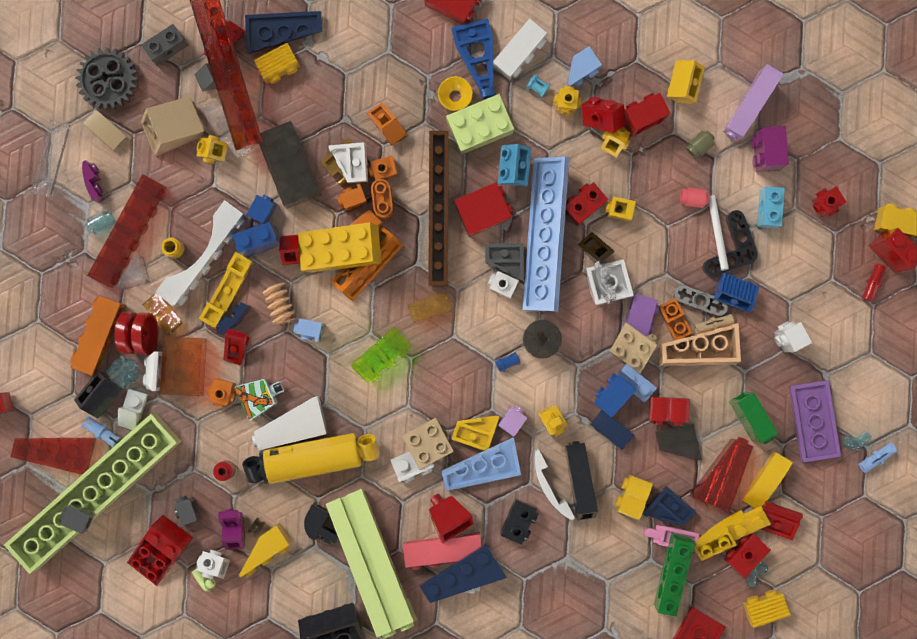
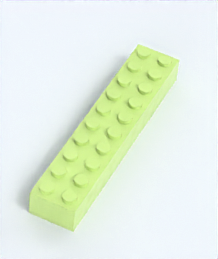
M157 413L150 414L6 542L4 546L29 574L39 570L79 534L60 525L62 520L60 515L65 507L76 504L95 513L92 520L94 521L182 441Z

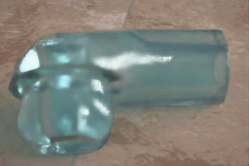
M864 431L859 437L846 436L843 440V445L848 449H861L872 436L867 431Z
M761 561L747 576L748 587H757V576L766 573L769 569L766 563Z

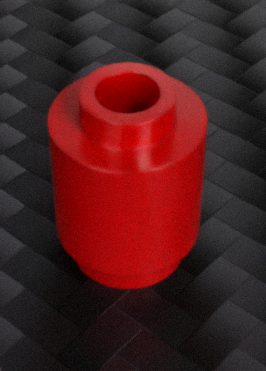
M228 460L217 463L213 469V475L219 481H227L236 473L235 465ZM222 468L226 470L225 475L222 473Z

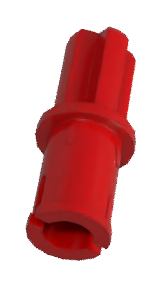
M875 264L870 278L866 281L868 284L862 299L874 302L878 288L882 286L880 283L886 271L885 266Z

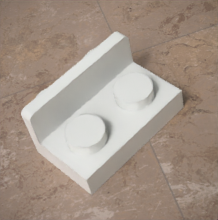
M410 451L390 460L398 481H403L404 483L414 480V475L419 473L423 476L432 472L431 468L435 466L432 463L419 470Z

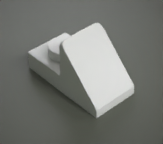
M128 389L123 407L118 408V426L133 430L139 425L149 394Z

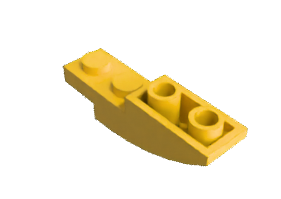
M762 506L747 513H743L740 510L705 532L695 542L694 549L701 561L736 546V540L771 525Z

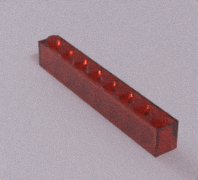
M189 0L235 150H242L263 143L220 0Z

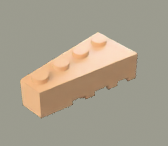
M733 324L660 345L658 347L659 366L736 365L741 362L739 324Z

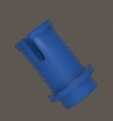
M516 352L504 358H498L495 361L499 372H505V369L521 363Z

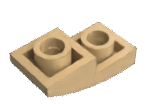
M97 110L82 123L111 150H114L126 138L116 126Z

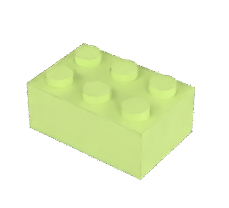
M500 94L446 116L447 124L461 155L511 135L514 132V127Z

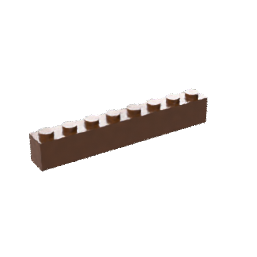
M429 131L428 285L448 287L449 131Z

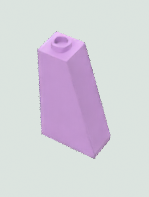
M766 64L757 73L723 130L727 133V137L732 140H741L745 136L782 78V72Z

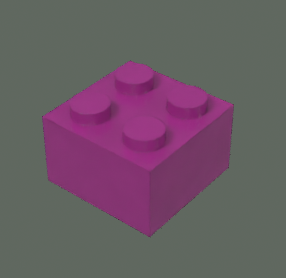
M786 126L762 127L753 135L751 147L754 149L755 156H753L752 163L753 167H756V172L779 171L789 165Z

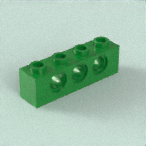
M671 532L654 601V606L659 614L677 617L695 545L690 535Z

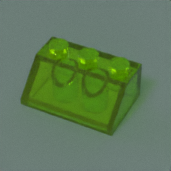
M393 327L350 366L367 383L370 381L374 383L382 376L380 374L385 368L389 370L396 364L394 360L399 355L403 358L410 351L409 347L411 344L396 327Z

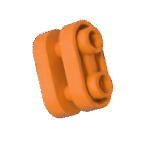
M377 179L371 185L373 209L379 219L387 220L394 213L392 191L386 180Z

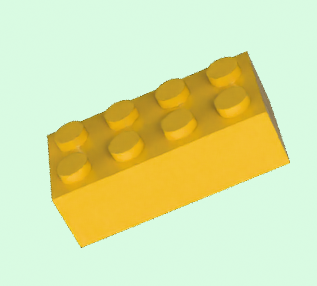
M369 222L298 233L301 271L314 273L382 264L379 227L376 224Z

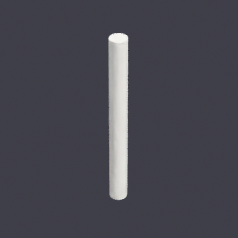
M712 195L709 196L710 213L721 271H725L729 267L716 197Z

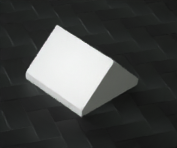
M624 259L586 268L589 291L595 305L634 296Z

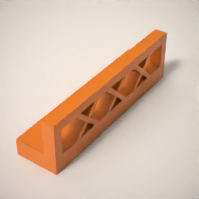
M383 226L379 228V238L384 233L386 234V237L380 241L382 264L360 266L353 270V267L344 268L331 281L352 302L403 247V244ZM346 277V281L340 286L338 283Z

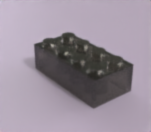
M292 121L255 135L282 204L286 209L322 195Z

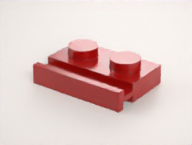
M765 501L763 510L771 525L760 530L793 541L800 521L803 519V514Z

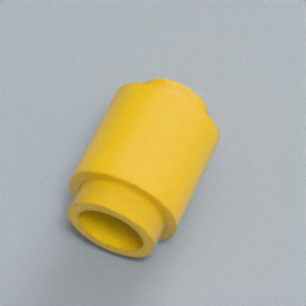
M167 238L161 245L163 254L171 258L181 257L185 250L184 244L175 238Z

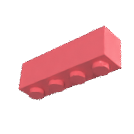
M480 532L456 535L443 544L439 537L404 541L405 567H410V570H418L423 565H429L430 568L440 567L441 563L452 565L481 547Z

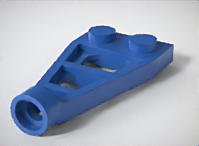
M484 19L451 28L456 49L476 83L481 99L486 100L495 96L496 93L493 87V35L489 20ZM482 42L484 44V55L479 58H472L467 50V46ZM486 62L488 74L478 76L474 65Z

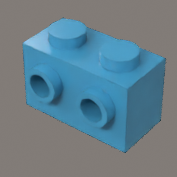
M520 144L501 146L498 184L510 187L528 186L531 147Z

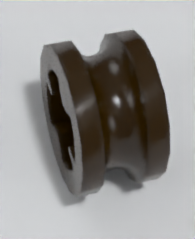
M258 517L248 530V533H254V537L259 534L266 523L264 521L260 522Z

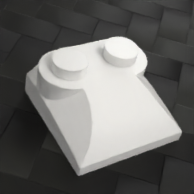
M153 352L151 355H145L144 365L146 366V374L143 376V385L146 386L147 390H165L168 352Z

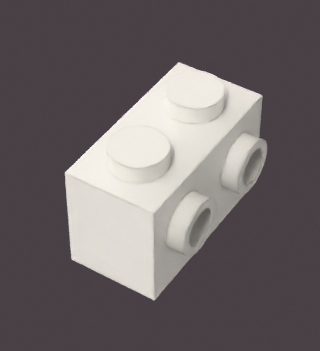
M785 322L778 326L779 330L774 332L776 336L774 340L779 347H782L784 353L796 352L812 343L801 322Z

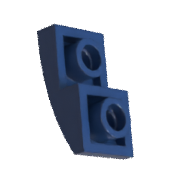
M242 302L240 305L237 304L232 312V315H234L233 319L228 316L220 319L216 327L218 329L217 334L225 335L228 329H234L246 316L251 306Z
M603 410L599 412L590 424L622 450L634 437L630 430L613 417L611 418Z

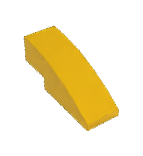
M772 451L763 468L760 467L742 501L753 508L763 506L765 501L769 499L793 462Z

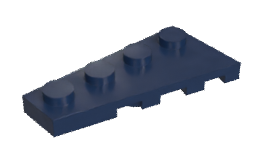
M321 11L245 15L247 54L322 32Z
M484 544L422 583L420 588L429 603L507 577L487 544Z

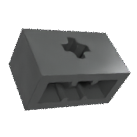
M174 24L141 44L156 66L189 46Z

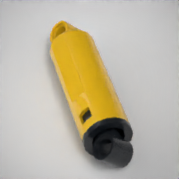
M355 433L262 450L259 453V457L251 456L246 458L242 466L249 483H258L264 480V483L269 485L357 468L362 465V460H375L380 453L374 435L365 434L357 438Z

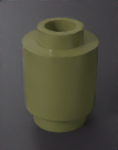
M701 131L688 143L686 150L695 159L699 156L701 157L715 145L713 141L715 138L709 131Z

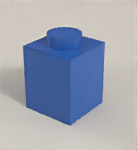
M264 194L262 197L256 195L246 215L264 224L270 220L277 206L272 203L274 199Z

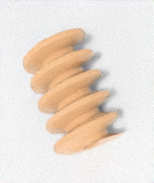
M284 282L270 286L263 292L264 296H269L265 299V302L272 303L267 308L268 310H274L270 314V317L276 318L272 321L273 325H283L297 319L290 317L295 312L288 311L292 304H286L290 297L283 296L287 292V289H281L285 285Z

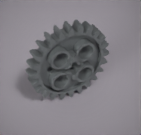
M106 47L105 53L98 48V54L91 51L92 57L84 56L87 62H80L83 68L76 69L80 73V76L75 77V79L80 81V83L76 84L78 88H81L79 94L85 95L83 99L86 102L90 101L89 104L91 106L96 105L100 110L104 106V109L109 111L110 105L116 110L117 104L124 107L123 101L130 102L128 96H135L132 89H138L134 85L135 82H139V79L134 77L138 74V71L133 69L136 65L133 62L130 63L131 59L128 56L125 57L122 51L118 54L115 48L111 52ZM114 64H118V68L115 71H111V67ZM99 68V73L93 76V71ZM122 82V87L116 90V84ZM104 87L103 92L101 94H97L98 88Z

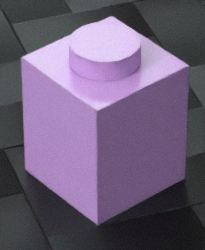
M511 406L498 423V426L512 436H515L527 420V417L524 416L526 412L518 406L515 408Z

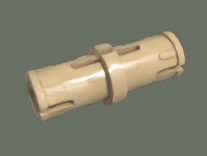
M729 314L719 318L712 317L708 321L695 323V334L731 326L734 324L733 316Z

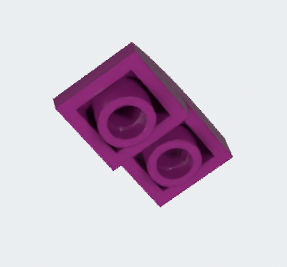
M86 160L83 161L82 173L86 189L92 201L99 203L104 200L102 196L103 190L96 183L101 180L98 175L100 171L94 163L91 164Z

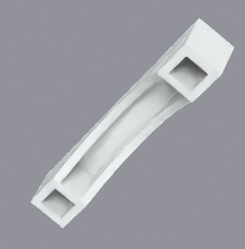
M224 200L213 215L212 236L203 255L187 270L166 277L155 293L174 307L182 306L188 299V293L191 290H195L200 282L198 280L200 277L209 272L212 261L214 259L217 260L223 252L221 249L224 245H228L233 240L232 234L236 229H240L244 225L246 216Z

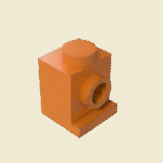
M392 155L370 161L371 166L368 167L371 178L387 180L398 177ZM384 165L386 168L384 171H379V166Z
M360 183L356 184V189L349 187L344 189L342 194H339L340 196L337 197L340 208L344 207L346 211L368 204Z

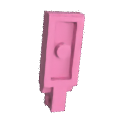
M656 525V529L645 527L644 531L645 536L654 538V543L668 547L671 532L690 535L694 543L700 537V533L665 525Z

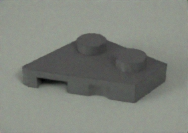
M524 243L485 244V264L520 281H524Z

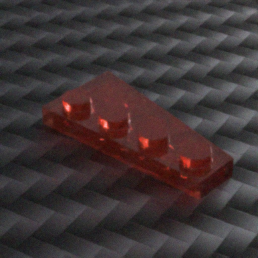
M96 437L15 438L10 457L83 475L89 469Z

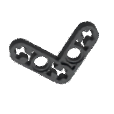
M739 210L730 212L726 217V223L736 249L726 253V256H732L735 259V263L731 267L728 266V270L721 271V267H717L712 272V270L707 269L710 266L709 262L712 265L720 262L718 260L719 256L710 258L702 266L703 272L708 276H714L750 264L757 259V250L746 218ZM733 214H735L736 217L739 216L740 220L737 221L738 226L740 227L741 225H743V228H740L736 231H734V228L737 227L736 222L731 221V218L734 217ZM739 232L746 234L747 239L745 242L737 240ZM746 250L748 253H752L750 260L744 258L739 261L738 256L746 254Z

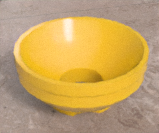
M457 76L449 77L439 86L438 99L441 105L449 111L457 112L462 110L472 100L471 85L464 78ZM453 91H457L461 95L460 100L457 102L452 101L449 97Z

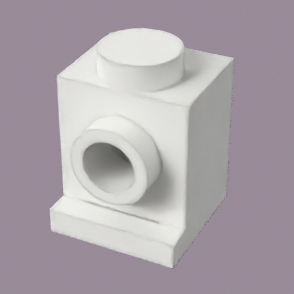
M498 271L497 274L492 273L488 282L491 285L489 289L510 299L519 280ZM500 280H504L506 282L505 287L499 286Z

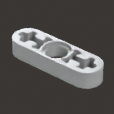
M681 285L673 291V297L679 303L711 315L721 316L728 310L727 304L713 299L714 296L691 287ZM684 289L687 295H692V292H694L691 303L688 302L690 300L688 297L680 299L678 291ZM698 295L705 298L703 306H698L695 302ZM710 299H712L711 304L716 305L720 302L723 310L717 313L715 307L709 306V310L706 308L710 303Z

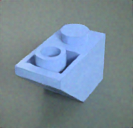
M590 46L573 56L567 86L577 89L584 84L583 80L588 77L592 79L600 73L599 70L602 64Z

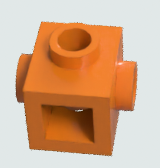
M214 378L213 384L209 386L207 391L208 401L214 402L213 406L219 408L231 405V402L234 403L237 393L234 391L236 383Z

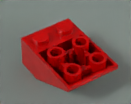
M162 515L151 525L127 563L157 586L188 547L193 537L165 515Z

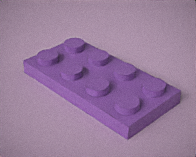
M829 380L789 386L801 462L841 457Z

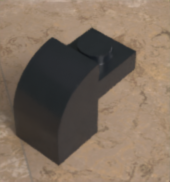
M315 502L311 505L304 519L306 534L313 541L320 535V539L329 544L331 542L336 543L338 540L336 531L324 525L329 516L328 509Z

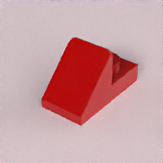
M228 329L225 334L223 360L242 365L250 337L245 333Z

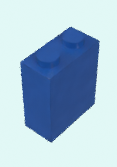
M270 222L232 234L238 253L245 257L279 247L280 244L277 227Z

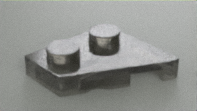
M694 424L655 432L659 451L698 461L702 460Z

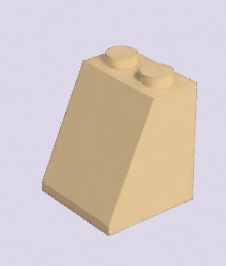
M190 96L146 108L141 124L155 156L199 139L203 135L205 126L202 119H199L195 102H192Z

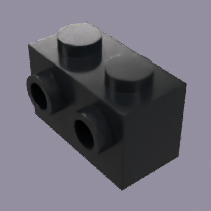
M98 370L74 401L81 410L98 419L107 410L110 403L118 397L122 388L115 379Z
M515 498L500 531V536L521 545L523 541L527 542L531 533L529 527L531 523L536 522L539 514L536 512L537 508Z

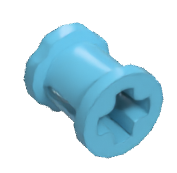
M534 74L526 88L535 91L542 99L551 84L545 83L538 78L537 74Z

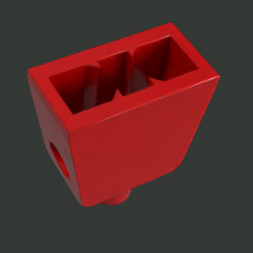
M436 494L430 499L433 507L429 509L430 517L442 544L474 525L472 515L453 496L443 500L440 494Z

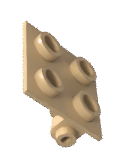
M626 322L610 352L641 374L657 347V337L654 334L645 336Z
M436 418L402 436L419 470L454 452Z

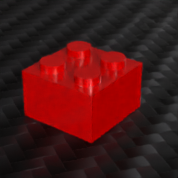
M651 93L645 96L644 100L637 104L635 101L626 106L625 128L631 132L630 138L664 122L671 114L661 93L656 95Z

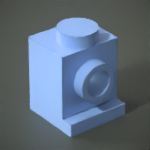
M299 318V322H295L293 333L301 334L300 338L311 341L312 337H315L314 341L320 342L324 324Z

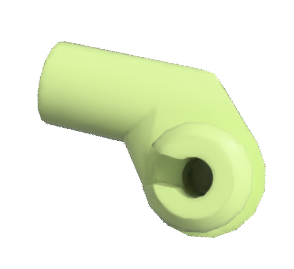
M196 569L191 572L204 591H211L215 587L214 579L203 577V572Z

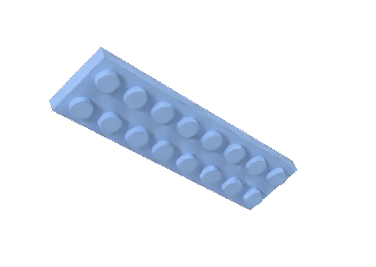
M566 156L534 158L523 310L558 312L569 157Z

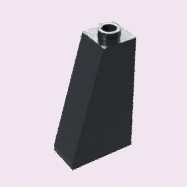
M573 441L565 447L576 520L596 518L598 509L585 443H580V441Z

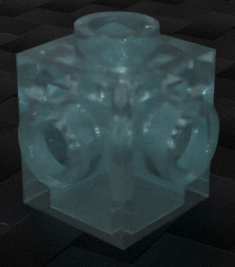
M123 355L115 360L106 371L111 381L124 390L141 375L137 368L139 366L134 359H127Z

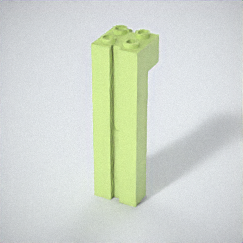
M360 489L345 497L327 503L326 507L376 637L382 636L385 639L396 634L395 630L398 628L402 632L413 627V622L417 621V617L409 598H406L365 491Z

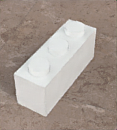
M529 18L493 61V68L509 81L513 77L516 79L523 69L521 67L524 63L529 64L535 56L533 54L537 48L540 50L547 42V32Z

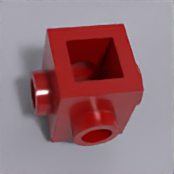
M837 186L828 191L824 188L815 194L817 196L815 199L811 200L815 212L820 214L821 217L827 214L829 217L840 211L838 207L847 203Z

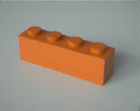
M100 295L93 301L92 314L85 321L86 329L84 334H81L78 339L79 347L77 352H74L70 362L72 364L70 368L94 376L98 370L100 371L115 333L117 319L123 312L125 304Z

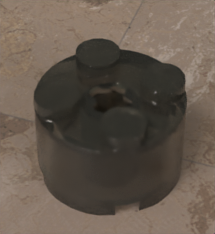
M537 320L526 327L522 335V345L525 351L538 359L553 356L558 352L562 343L559 328L556 324L547 320ZM540 334H543V337L547 339L543 342V345L537 341Z

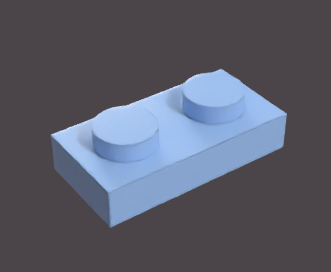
M625 364L621 369L622 372L638 384L637 390L633 394L645 403L657 387L628 364Z

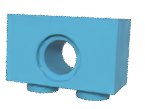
M765 186L760 189L757 227L777 229L782 226L785 188Z

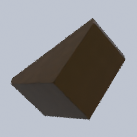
M593 232L578 244L596 266L600 265L615 252Z

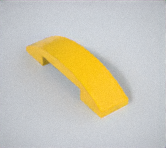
M237 252L234 253L226 268L227 271L212 299L206 304L199 320L214 328L217 327L218 322L225 316L237 296L252 265V260Z

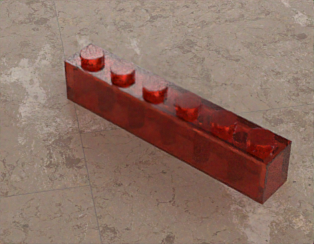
M143 174L141 175L87 276L112 288L119 283L123 268L125 269L130 263L129 257L131 253L137 250L141 235H144L148 230L150 218L156 215L157 205L160 201L164 200L167 194L166 186Z

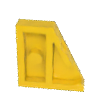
M495 415L457 421L451 440L485 451L490 447L500 416Z

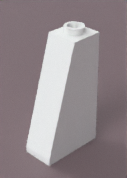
M320 396L309 399L254 431V436H252L254 447H257L259 451L327 434L328 430Z

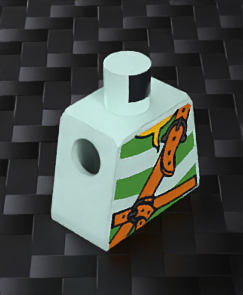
M261 379L234 387L249 421L276 405L278 401L275 395L284 392L280 381L270 385L268 379Z

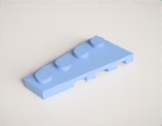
M514 438L442 470L446 491L521 475Z

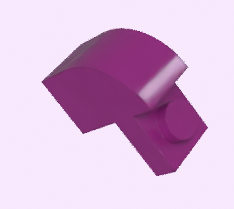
M233 509L218 512V520L222 526V544L225 550L245 549L243 513Z

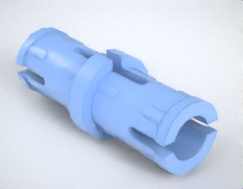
M90 416L85 420L91 425L85 421L83 422V428L95 434L97 439H102L112 448L116 443L111 439L118 443L120 442L121 437L109 431L107 426L100 425Z
M889 442L880 450L873 451L871 456L858 463L864 473H868L877 465L884 464V461L897 453L898 450L893 443Z

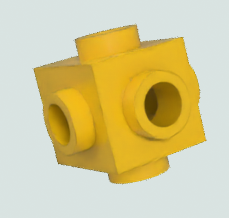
M571 86L560 88L559 92L554 95L553 105H556V112H560L563 115L575 114L576 109L580 108L582 97L578 96L579 90H575ZM565 98H570L572 100L566 101Z
M624 127L615 133L605 131L602 136L604 142L600 149L617 158L621 150L625 151L630 143L628 137L631 132L627 131Z
M209 135L208 138H200L197 144V156L203 158V162L214 164L215 161L224 162L228 143L222 142L219 137Z

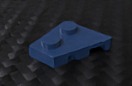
M666 485L643 510L642 515L684 526L693 517L696 510Z

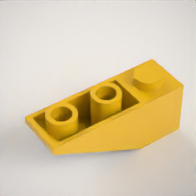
M280 523L259 537L239 574L240 578L245 574L249 577L257 571L256 567L260 564L265 566L273 560L272 556L276 553L282 555L289 550L288 545L292 542Z

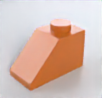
M382 102L367 113L390 145L400 141L406 135L397 118Z

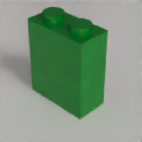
M743 392L729 401L751 441L767 444L774 440L773 436L778 434L754 392Z

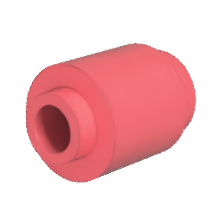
M682 188L680 204L697 208H704L705 205H708L709 193H706V189Z

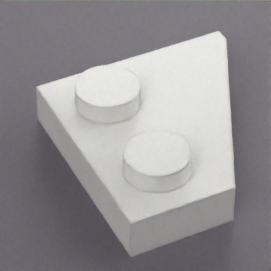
M366 143L328 146L348 183L368 182Z

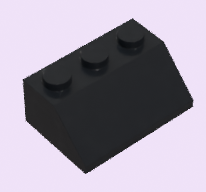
M354 603L344 604L340 607L325 610L298 620L300 639H366L362 622Z

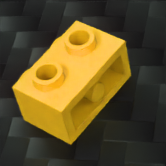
M676 60L667 97L676 103L696 104L705 66L695 60Z

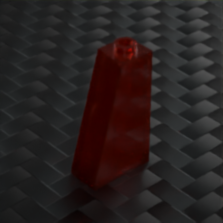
M738 437L737 440L731 438L692 490L690 497L730 512L754 447L748 444L749 440Z

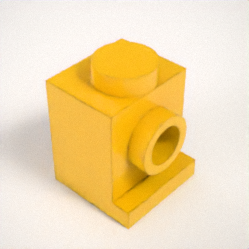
M613 196L611 201H607L605 212H608L607 217L630 222L633 217L636 201ZM618 206L621 207L622 212L617 213L615 208Z

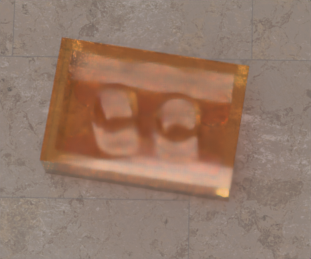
M163 336L160 394L204 396L207 339Z

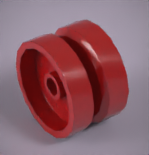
M123 312L119 315L115 326V344L121 354L137 353L138 355H151L154 352L159 332L155 315L153 313L137 314L136 312Z

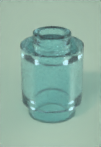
M103 210L87 218L85 226L90 234L94 233L97 236L113 228L116 220L110 210L106 212Z

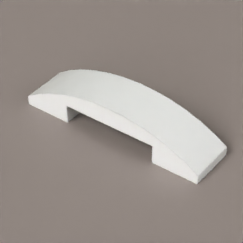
M535 449L534 467L544 494L561 514L570 520L575 519L565 499L557 502L541 471L548 466L539 449Z

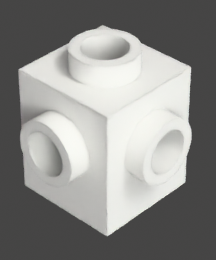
M210 550V553L203 551L197 560L196 570L203 572V577L212 580L214 576L224 579L230 560L221 557L222 553Z

